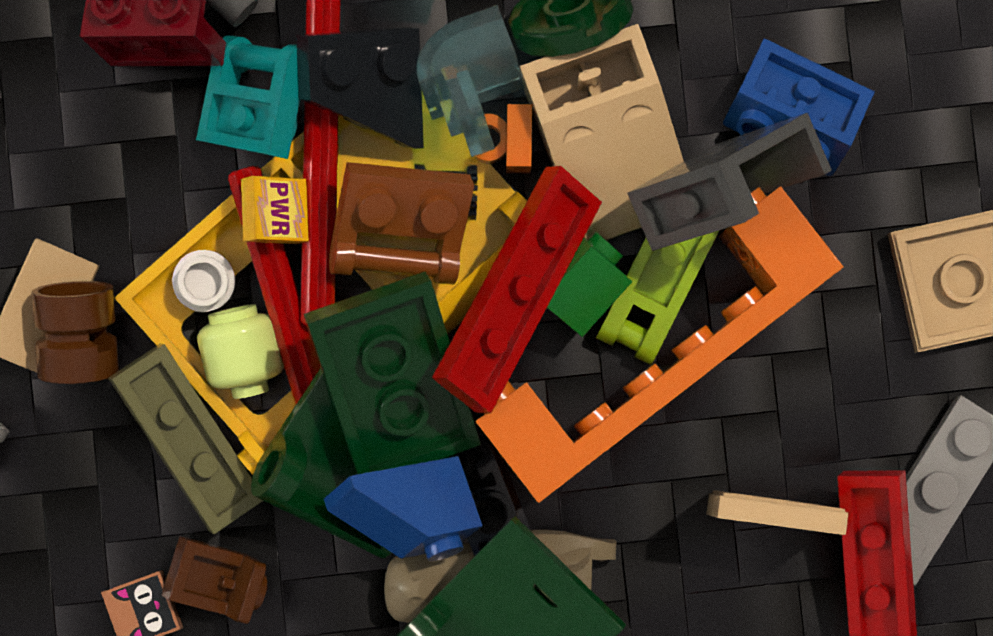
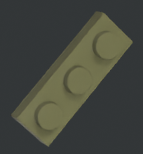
M160 343L108 378L209 532L216 534L263 501L252 495L251 476L165 344Z

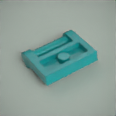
M223 37L226 42L223 66H211L196 140L288 159L291 142L297 130V113L300 103L297 45L289 44L279 49L252 45L244 37ZM248 69L273 73L270 90L239 85L241 73L248 71Z

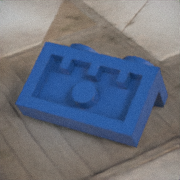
M764 38L723 120V124L743 135L808 112L832 171L825 175L832 176L850 149L875 91Z

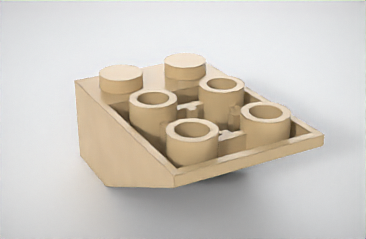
M635 24L622 29L618 34L597 46L573 54L543 57L520 66L519 78L528 103L532 104V114L551 166H562L602 201L584 236L586 239H589L595 231L606 240L642 228L627 193L684 162L657 73L639 24Z

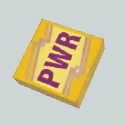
M250 176L241 179L243 242L299 244L309 241L306 179Z

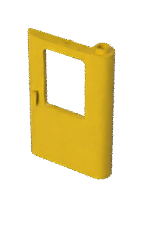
M421 86L424 148L413 149L400 146L395 143V140L373 130L361 128L338 115L337 209L346 162L414 169V164H424L427 170L464 171L467 164L477 165L478 181L475 185H478V191H473V194L477 195V201H475L477 202L476 220H467L460 250V269L457 281L453 285L435 283L433 277L429 276L448 335L463 321L527 200L519 192H515L491 164L476 160L477 148ZM304 131L291 142L288 159L275 156L261 168L263 176L303 179ZM230 195L114 298L156 346L160 343L165 344L189 383L236 434L244 446V449L237 456L253 475L262 455L296 406L292 391L266 413L256 414L241 399H233L231 388L218 389L210 386L206 380L200 353L187 340L182 331L183 323L195 311L179 301L172 285V277L176 265L185 255L193 251L211 250L221 254L232 266L235 276L252 262L247 242H243V228L233 195ZM358 232L355 245L435 252L437 239ZM356 270L372 290L413 276L409 274Z

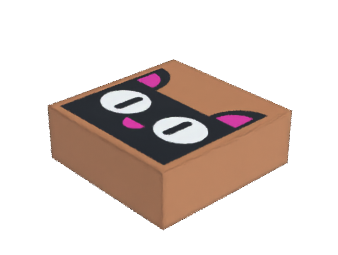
M163 570L101 592L116 636H164L183 628L175 603L161 596L166 581Z

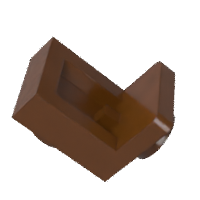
M179 536L161 596L169 601L224 614L236 622L248 624L253 610H257L261 606L266 595V564L245 553Z

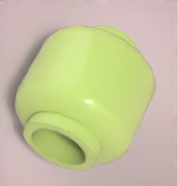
M256 304L229 308L209 314V324L204 326L197 335V342L208 384L218 389L231 388L233 399L251 397L269 391L267 380L279 375L284 368L269 315L258 313Z

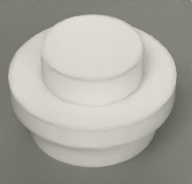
M197 250L185 255L178 262L173 272L172 285L175 295L183 305L194 311L208 312L220 308L229 300L235 287V275L232 266L221 254L211 250Z

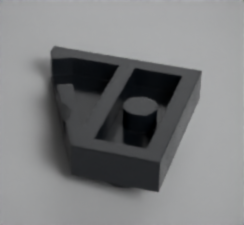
M406 27L296 35L299 99L322 110L332 111L341 115L344 120L361 128L373 130L395 140V143L400 146L413 149L424 148L419 28Z

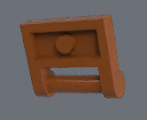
M346 162L330 246V273L350 276L353 270L416 275L426 271L428 276L433 277L435 283L455 284L459 275L460 250L474 191V183L470 174ZM358 232L437 239L435 252L355 245Z

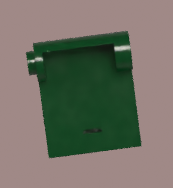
M320 368L259 460L252 477L251 493L253 496L379 558H385L392 552L327 511L324 498L349 476L357 474L322 369Z
M514 516L396 636H617L626 624Z

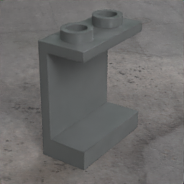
M807 112L717 143L631 190L627 194L651 250L654 251L744 223L758 215L759 211L751 195L758 187L765 194L775 191L780 186L784 188L825 175L832 171Z

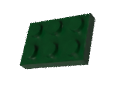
M426 271L303 314L356 474L439 460L481 445L470 408L432 379L450 345V341L432 282Z

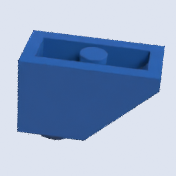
M459 456L352 475L324 498L327 511L401 559L426 554L427 560L433 562L454 556L464 549L462 541L483 526Z

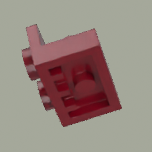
M86 0L80 37L110 66H223L226 42L204 18L206 0Z

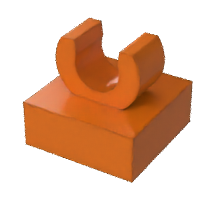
M507 104V123L495 114H482L476 117V128H491L497 131L500 136V142L495 148L476 149V160L491 164L500 161L506 155V173L530 174L532 157V104Z

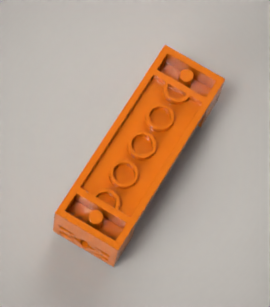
M781 186L768 196L764 194L760 187L754 190L751 195L759 214L744 223L726 228L719 235L722 242L757 285L720 312L727 323L714 333L711 332L707 325H704L671 350L678 360L662 372L656 363L653 366L651 365L623 387L629 398L612 411L606 402L602 403L577 422L574 427L580 436L573 442L527 382L515 390L508 381L492 413H486L476 420V423L538 503L844 267Z

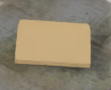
M36 238L0 315V358L37 373L35 344L44 336V332L34 327L32 290L52 283L93 281L100 266Z

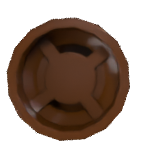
M70 281L52 283L32 290L34 327L44 332V336L35 344L38 379L58 384L88 383L108 379L119 371L117 337L107 332V327L115 322L113 285L99 281Z

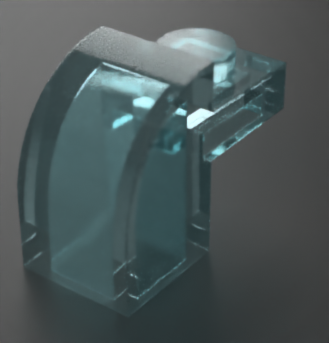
M498 5L466 15L446 24L429 38L418 58L417 76L431 119L434 120L444 116L451 137L463 133L471 157L494 150L495 147L481 103L525 88L515 50Z

